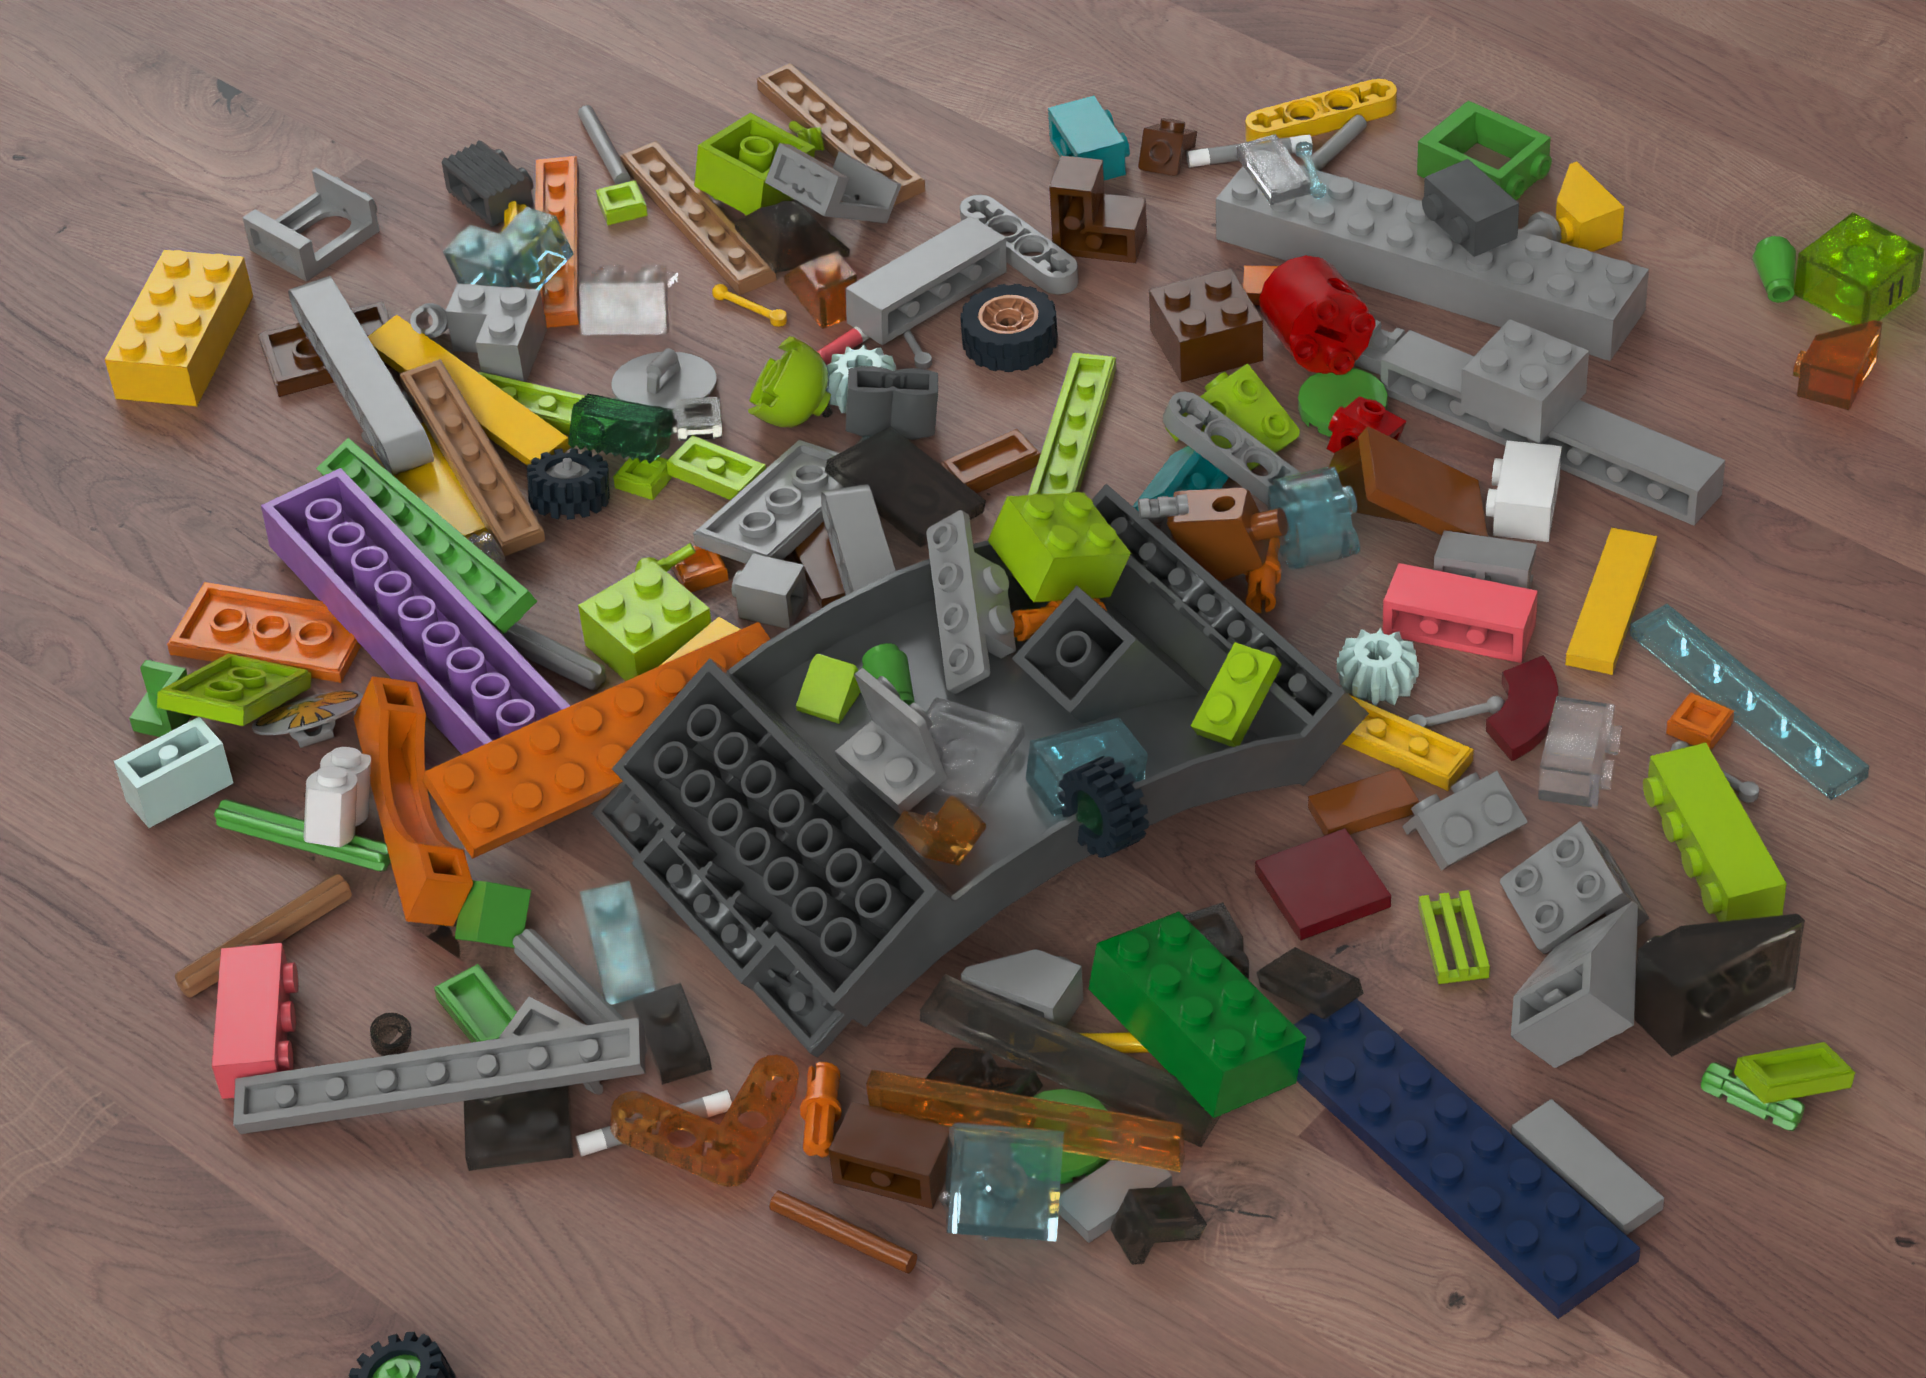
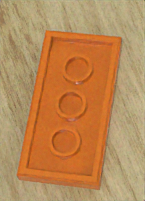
M208 582L203 583L167 643L170 655L213 662L229 653L305 669L311 672V678L342 683L361 648L354 635L345 629L322 601Z

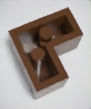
M1061 155L1049 186L1052 242L1074 257L1136 264L1147 233L1146 198L1104 194L1103 160Z

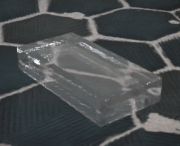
M1276 134L1237 145L1238 160L1270 205L1311 194L1310 180Z

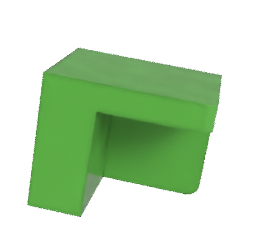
M145 660L140 669L147 693L129 719L133 731L161 737L186 724L192 716L157 708V692L187 676L186 668Z
M472 880L473 886L458 915L455 939L515 948L512 943L514 937L522 934L525 930L531 890L487 881Z

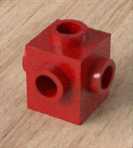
M1359 396L1346 408L1340 406L1332 416L1328 430L1333 433L1326 449L1333 453L1356 441L1367 426L1399 441L1406 420L1387 411L1381 403Z

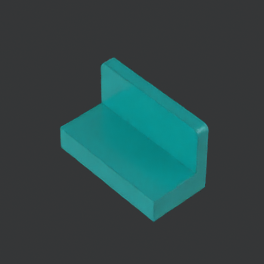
M1186 446L1169 457L1138 499H1157V497L1163 496L1173 497L1174 492L1221 489L1229 476L1191 447ZM1137 500L1133 507L1139 512Z

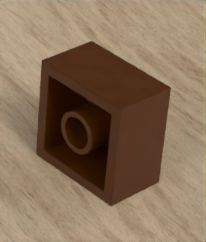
M1231 268L1149 289L1150 330L1181 383L1242 367L1247 363L1253 364L1263 361V319Z

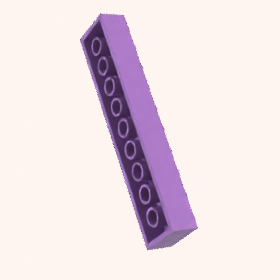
M341 468L261 505L269 546L309 590L328 607L333 616L349 633L354 635L358 643L392 679L417 682L426 716L461 754L467 753L570 706Z

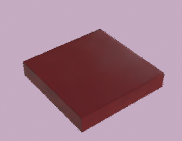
M1345 828L1255 861L1256 875L1300 941L1391 907V894Z

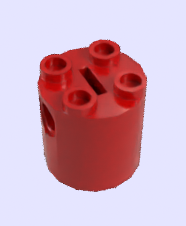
M1305 255L1289 259L1274 269L1264 282L1259 297L1261 314L1294 360L1310 372L1333 373L1335 375L1348 373L1353 368L1355 361L1358 360L1368 347L1375 328V319L1365 303L1338 270L1321 257Z

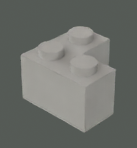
M457 284L445 311L453 351L478 353L481 372L527 382L547 331L540 290Z

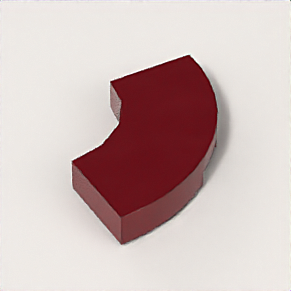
M1544 655L1502 672L1501 684L1508 695V699L1501 710L1486 719V732L1511 761L1522 757L1540 744L1550 731L1551 723L1556 714L1558 705L1557 679Z

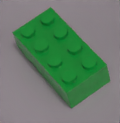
M1179 911L1096 944L1088 990L1213 1119L1296 1084L1307 1037Z

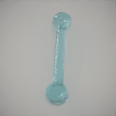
M1299 142L1296 144V156L1303 158L1312 184L1310 194L1315 199H1321L1326 195L1327 187L1320 182L1311 158L1313 145L1309 142Z

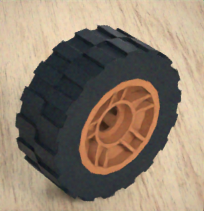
M1000 284L997 287H988L983 289L982 292L971 296L968 303L965 302L962 307L963 313L960 315L963 350H966V356L970 360L973 359L975 364L980 367L984 366L991 371L1001 370L1004 372L1027 370L1031 366H1038L1043 363L1045 358H1049L1053 354V348L1057 346L1058 332L1055 304L1052 300L1048 299L1047 294L1037 291V288L1025 287L1022 284Z

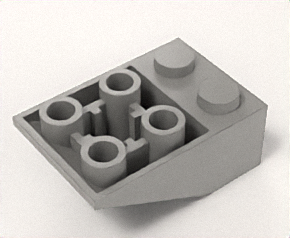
M1630 902L1554 947L1513 996L1511 1037L1554 1068L1577 1056L1583 1055L1589 1049L1615 1035L1623 1033L1634 1025L1638 905L1635 902Z

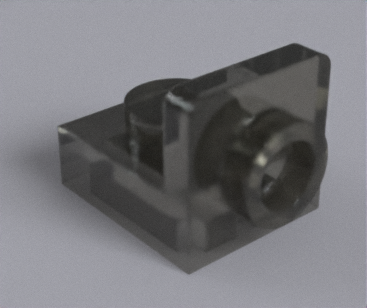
M1183 1186L1138 1188L1128 1190L1111 1224V1232L1130 1263L1137 1265L1144 1264L1154 1243L1199 1240L1207 1223Z

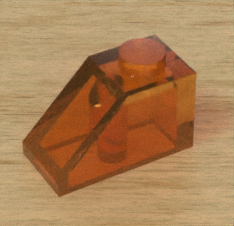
M838 251L799 265L784 275V283L822 329L847 320L846 287L857 282V274Z
M1872 320L1816 335L1807 352L1801 350L1795 361L1793 376L1799 378L1797 396L1850 410L1878 358L1883 322Z

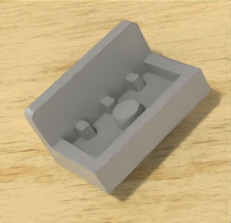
M1495 771L1480 779L1477 772L1463 778L1451 786L1454 794L1443 800H1440L1436 793L1417 803L1411 808L1415 816L1402 827L1407 835L1416 830L1418 831L1442 871L1516 831L1528 821L1498 771Z

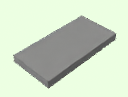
M798 440L693 533L694 544L699 548L747 564L752 554L783 560L824 521L821 508V492L865 485L874 477L873 464Z

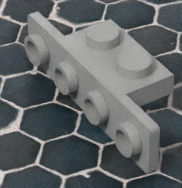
M962 510L932 525L926 531L946 688L954 694L990 675L988 652L1002 659L1016 651L1013 632L1015 622L1010 611L1008 597V577L1005 570L999 565L974 552L969 514Z

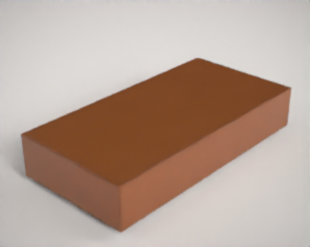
M1014 429L940 462L941 475L963 499H966L1037 467L1041 454L1018 429Z
M1399 768L1308 796V809L1324 836L1344 828L1351 835L1414 815L1411 808L1419 803V799Z

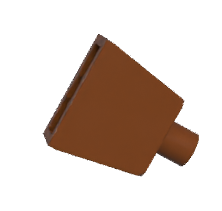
M1245 488L1174 492L1173 497L1187 494L1189 513L1187 515L1170 516L1167 520V525L1177 545L1219 582L1261 568L1266 561L1270 539L1286 536L1288 531L1284 511L1281 508L1260 512L1250 491Z

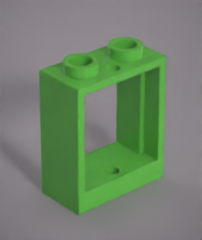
M1468 100L1418 141L1417 175L1425 178L1428 175L1469 159L1514 200H1518L1524 191L1537 180L1543 179L1549 172L1552 164L1550 156L1551 137ZM1478 143L1511 158V160L1498 170L1464 153Z

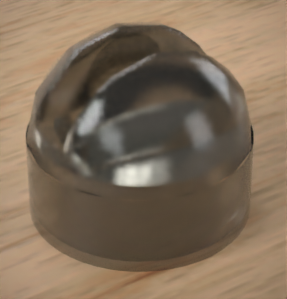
M384 1013L375 1018L370 1027V1042L376 1053L381 1056H387L407 1051L412 1040V1028L408 1019L398 1013ZM398 1032L402 1034V1036L399 1037L396 1041H394L392 1044H389L395 1038Z

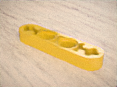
M1371 79L1253 111L1245 120L1246 141L1250 143L1309 134L1312 137L1341 129L1355 115H1361L1366 122L1386 117L1396 110L1397 88L1395 84L1386 79ZM1334 107H1347L1348 109L1336 110V109H1332V108H1334ZM1296 117H1309V118H1311V119H1308V120H1296V119H1294V118H1296Z

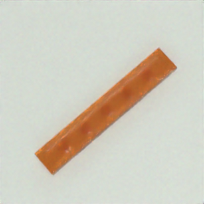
M871 1070L866 1083L869 1106H881L892 1112L918 1119H932L942 1125L952 1127L954 1132L1181 1172L1185 1159L1183 1125L1180 1123L879 1070Z

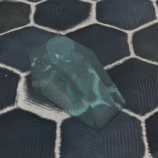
M630 881L581 891L580 895L587 932L604 999L609 1004L656 994Z

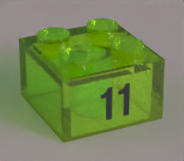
M1852 212L1798 253L1794 295L1866 332L1919 290L1925 249Z

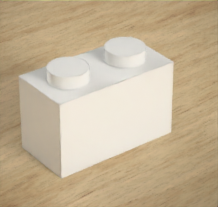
M1506 441L1503 459H1494L1492 486L1498 487L1497 489L1488 490L1486 516L1494 517L1493 536L1549 542L1560 481L1562 446Z

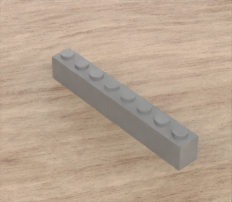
M1409 330L1381 358L1380 381L1384 384L1389 397L1506 446V441L1537 443L1460 411L1462 369L1474 356ZM1581 400L1571 408L1541 443H1537L1562 446L1561 470L1693 526L1722 495L1725 469L1724 459Z

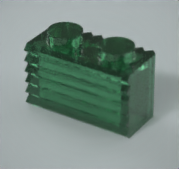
M587 393V396L585 395L584 398L573 405L568 444L571 448L577 445L580 450L586 447L589 452L595 449L597 453H600L603 450L606 455L612 453L614 457L620 454L623 459L627 456L631 460L638 458L640 462L646 459L650 464L670 446L673 410Z

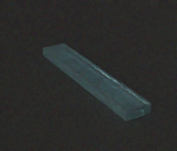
M1665 604L1631 624L1630 636L1706 699L1734 710L1733 721L1830 800H1833L1868 778V764L1670 605Z

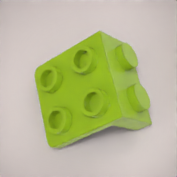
M1248 363L1230 376L1226 371L1218 375L1205 386L1207 392L1199 396L1275 454L1295 441L1300 434L1298 426ZM1185 412L1184 414H1182V416H1184V417H1186L1187 415H1190V414H1188V413H1186V412ZM1203 425L1201 428L1202 432H1204L1206 428L1205 425ZM1165 428L1176 442L1180 440ZM1219 435L1211 436L1212 441L1220 448H1232L1227 438ZM1255 462L1247 463L1250 471L1260 465Z

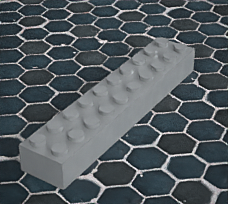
M1254 152L1216 198L1217 240L1285 261L1305 255L1321 257L1332 264L1346 280L1498 327H1502L1511 319L1589 350V355L1611 361L1646 310L1649 269L1520 230H1518L1517 239L1474 257L1460 244L1455 243L1450 235L1435 221H1431L1425 215L1422 200L1399 195L1386 189L1372 187L1345 177H1339L1308 166L1275 158L1268 154Z

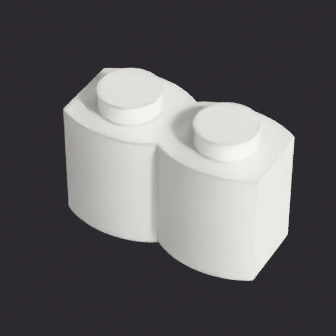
M338 747L321 759L320 769L312 773L306 780L305 842L342 847L354 838L355 826L363 823L369 814L370 755L361 754L356 748Z

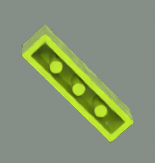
M1707 743L1650 756L1648 778L1643 779L1645 799L1650 807L1656 806L1661 815L1663 830L1668 841L1677 844L1687 876L1689 878L1695 877L1700 886L1701 897L1706 911L1709 914H1715L1724 932L1782 918L1787 883Z

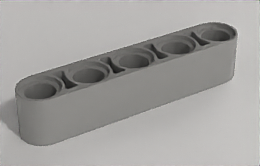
M869 485L822 491L821 508L823 520L845 595L895 572V566Z

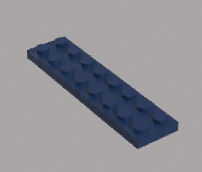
M1345 990L1294 1024L1307 1037L1300 1068L1298 1069L1297 1082L1557 1319L1639 1262L1640 1247L1348 990Z

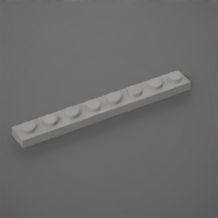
M638 1017L236 1078L233 1126L240 1134L646 1074L645 1027Z

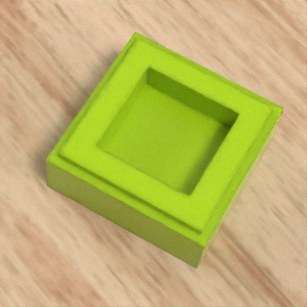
M636 180L596 190L597 201L607 226L648 216L646 203Z
M636 449L613 476L615 488L654 500L673 477L668 475L666 464L668 459Z

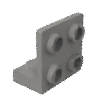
M861 668L854 676L872 720L835 750V753L841 765L901 816H904L948 779L940 760L944 753L931 736L929 728L933 724L927 713L918 704L913 702L907 705L901 700L895 687L885 677L880 676L876 679L864 668Z
M1581 821L1500 879V884L1534 944L1543 954L1550 952L1554 947L1574 935L1603 913L1608 916L1632 901L1638 905L1637 927L1649 919L1609 849Z

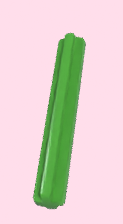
M229 799L222 800L214 812L218 827L379 872L385 871L391 862L385 842L355 834L354 838L342 847L307 843L304 841V820Z

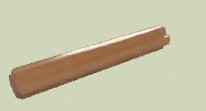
M333 874L177 971L175 979L179 989L188 998L198 995L219 981L221 948L281 943L348 901L352 896L349 884L340 874Z

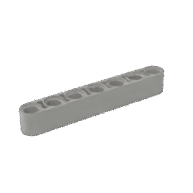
M327 276L289 289V300L296 319L386 470L394 476L433 462L434 454L426 431L333 279Z

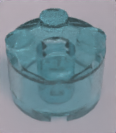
M1323 467L1272 480L1275 485L1269 486L1268 510L1281 508L1286 515L1288 531L1286 536H1282L1286 544L1280 545L1279 551L1284 562L1291 570L1344 559L1360 552L1359 538L1356 530L1352 527L1351 514L1357 512L1356 497L1351 486L1342 487L1334 467Z

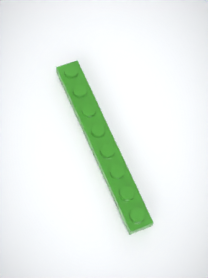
M347 438L316 468L322 476L341 468L474 607L503 634L518 622L537 602L524 586L351 439Z

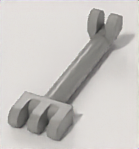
M1187 494L1176 495V497L1163 496L1157 497V499H1138L1139 520L1148 519L1153 525L1160 526V531L1171 539V531L1167 525L1168 519L1166 517L1187 515L1189 513Z

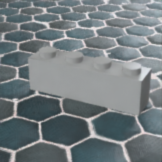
M969 216L846 287L847 323L852 327L860 328L865 335L879 344H886L1006 273V237Z

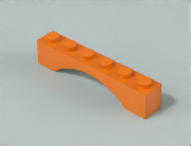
M372 676L353 719L362 754H367L371 757L370 785L406 922L454 926L473 886V881L464 849L453 846L445 839L438 828L431 809L428 790L423 783L426 713L417 682Z

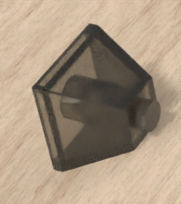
M797 200L782 201L776 205L759 208L735 222V230L774 273L849 257L850 249L814 210Z

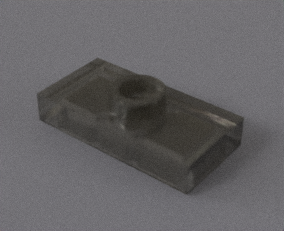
M1296 947L1256 972L1261 988L1322 1019H1326L1364 994L1359 978Z

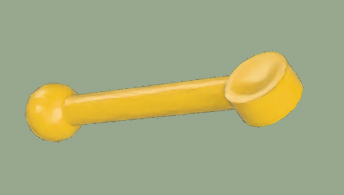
M717 284L712 289V295L716 300L722 301L726 299L770 319V323L773 326L781 327L787 323V313L782 309L772 311L729 292L724 284Z

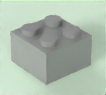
M1509 319L1462 369L1460 411L1541 443L1586 393L1589 350Z

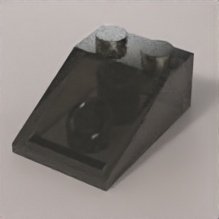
M1799 914L1684 925L1663 936L1652 937L1638 949L1634 1020L1673 1057L1795 990L1805 920Z

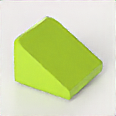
M816 654L810 663L796 703L797 711L840 724L861 693L854 676L858 671L857 666Z

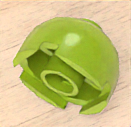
M789 336L778 347L785 351L781 358L777 361L770 358L763 368L749 400L757 406L749 408L748 413L774 426L792 428L803 424L812 414L817 417L820 416L829 403L831 393L826 391L829 376L827 365L821 355L804 342Z

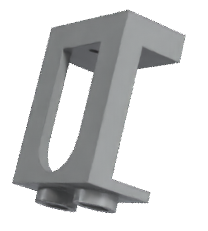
M783 143L778 145L765 183L823 216L878 223L888 222L901 188L900 183L844 152H838L833 168L794 146Z
M317 167L312 170L316 193L276 220L256 209L242 217L250 250L306 282L380 231L376 215L377 206L373 198L366 192L353 188L338 177H333ZM331 216H341L351 222L350 227L343 234L315 253L312 241L300 234L316 222Z

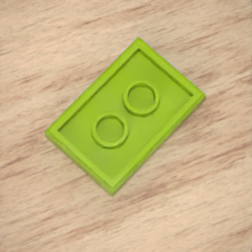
M228 653L158 691L157 708L245 726L311 688V672L305 669Z

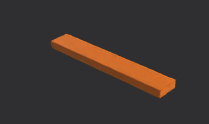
M577 156L536 160L534 289L541 292L547 328L579 325V167Z

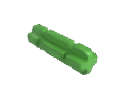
M1712 1062L1704 1072L1701 1082V1088L1704 1092L1719 1099L1725 1095L1728 1097L1726 1102L1764 1120H1767L1770 1116L1774 1118L1773 1124L1787 1131H1794L1803 1118L1805 1105L1801 1101L1793 1098L1763 1104L1737 1076H1732L1733 1070L1724 1065Z

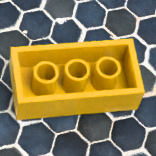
M163 250L105 357V363L116 399L198 406L253 298L244 257L184 252L181 250Z

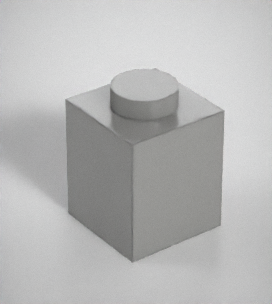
M752 554L743 570L736 572L732 582V596L736 597L738 615L742 619L788 629L792 627L808 600L804 565Z

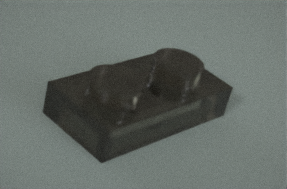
M681 983L632 997L634 1012L645 1027L646 1043L662 1085L712 1070L709 1053Z

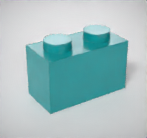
M1094 95L1048 108L1050 142L1060 157L1063 155L1103 160L1104 181L1126 175L1125 157L1130 155L1127 137L1123 132L1119 133L1117 131L1110 111L1108 109L1104 110Z

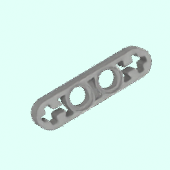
M973 195L961 202V221L971 216L998 233H1015L1011 236H1005L1006 262L1044 291L1059 295L1069 293L1077 287L1079 283L1078 265L1074 257L1002 204L987 195ZM1027 252H1040V253H1042V254L1037 255V256H1024V255H1022V254L1027 253Z
M1184 391L1178 392L1171 397L1163 413V423L1173 435L1243 488L1249 490L1251 494L1271 509L1281 508L1287 519L1297 520L1307 516L1317 497L1315 485L1309 478L1198 395ZM1185 412L1190 414L1186 417L1182 416V414H1184ZM1203 425L1206 426L1204 432L1201 431ZM1219 435L1227 438L1232 448H1220L1215 445L1211 436ZM1247 463H1259L1264 466L1268 475L1259 476L1252 473ZM1275 479L1279 481L1276 487L1272 485ZM1292 494H1295V495H1297L1298 497H1296L1295 499H1293V498H1291V497H1289V496H1291Z

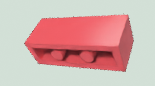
M1398 563L1383 600V632L1390 635L1400 631L1402 639L1522 663L1536 626L1538 591Z
M282 943L221 948L212 1069L222 1099L234 1098L236 1078L293 1070V1049L290 1040H287V1033L295 1032L296 1029L295 1008L293 1001H290V993L298 992V973L295 962L287 963Z

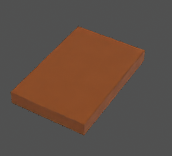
M1368 426L1358 436L1366 498L1368 501L1441 536L1445 530L1488 537L1478 479Z

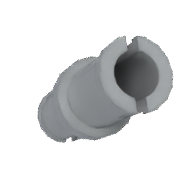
M434 303L420 306L412 313L410 318L413 330L419 334L423 333L429 338L443 334L449 328L446 310ZM430 315L433 318L432 326H430L428 322V318Z

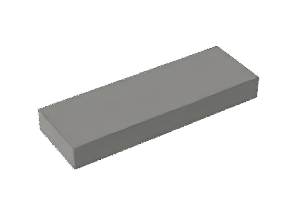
M1550 1099L1512 1125L1511 1135L1625 1235L1663 1210L1664 1197L1553 1099Z

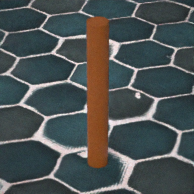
M780 1190L773 1195L770 1201L769 1208L771 1211L904 1273L909 1274L916 1265V1253Z

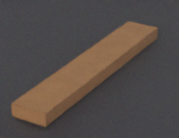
M791 63L757 78L758 90L790 119L797 121L807 129L821 128L825 150L836 158L839 151L844 152L900 183L901 188L894 206L925 192V180Z
M657 141L620 155L621 161L629 175L636 180L637 184L739 296L777 280L776 270L772 264L705 192L694 187L695 182Z
M441 359L400 373L401 385L502 556L505 557L544 542L545 534L542 526Z

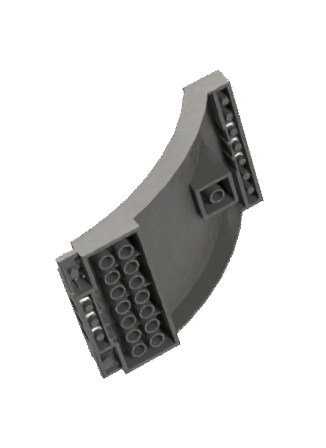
M1105 484L1092 499V502L1131 552L1111 596L1099 598V602L1104 603L1106 610L1095 602L1094 598H1091L1076 586L1030 639L1017 641V637L1014 638L1015 652L1002 659L988 652L990 675L987 678L954 694L946 688L930 558L902 568L829 603L762 644L729 670L724 669L709 658L615 764L612 770L623 782L615 787L591 814L634 860L632 862L633 866L741 984L753 990L807 1051L818 1058L852 1019L867 1027L888 1004L936 961L1000 911L1064 869L1092 855L1087 852V844L1081 846L1077 842L1079 825L1086 823L1089 817L1100 813V810L1095 803L1070 817H1063L1061 808L1066 805L1059 801L1058 793L1063 791L1059 784L1060 780L1064 779L1063 775L1099 757H1113L1115 763L1121 762L1125 765V775L1132 773L1136 779L1133 783L1135 790L1141 788L1144 797L1140 798V803L1147 805L1148 814L1143 817L1149 820L1150 826L1186 809L1239 794L1300 784L1304 787L1369 713L1148 519L1139 520V512L1109 485ZM988 541L973 544L975 553L1005 570L1009 580L1008 597L1011 614L1015 610L1045 607L1051 602L1033 603ZM1234 642L1275 655L1282 666L1241 744L1231 747L1197 735L1191 728V724ZM880 644H895L900 651L907 655L914 701L927 713L932 721L933 726L929 730L931 736L944 753L940 760L948 779L904 816H901L841 765L836 756L835 750L872 720L862 693L859 694L840 724L797 711L796 703L810 663L816 654L854 664L857 666L858 671L863 666V655L869 649Z

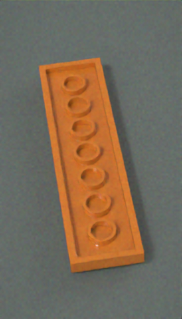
M756 622L424 771L423 783L471 858L478 857L605 798L615 787L623 782L612 768L709 658L724 669L729 670L762 644L769 641L770 637L761 624Z

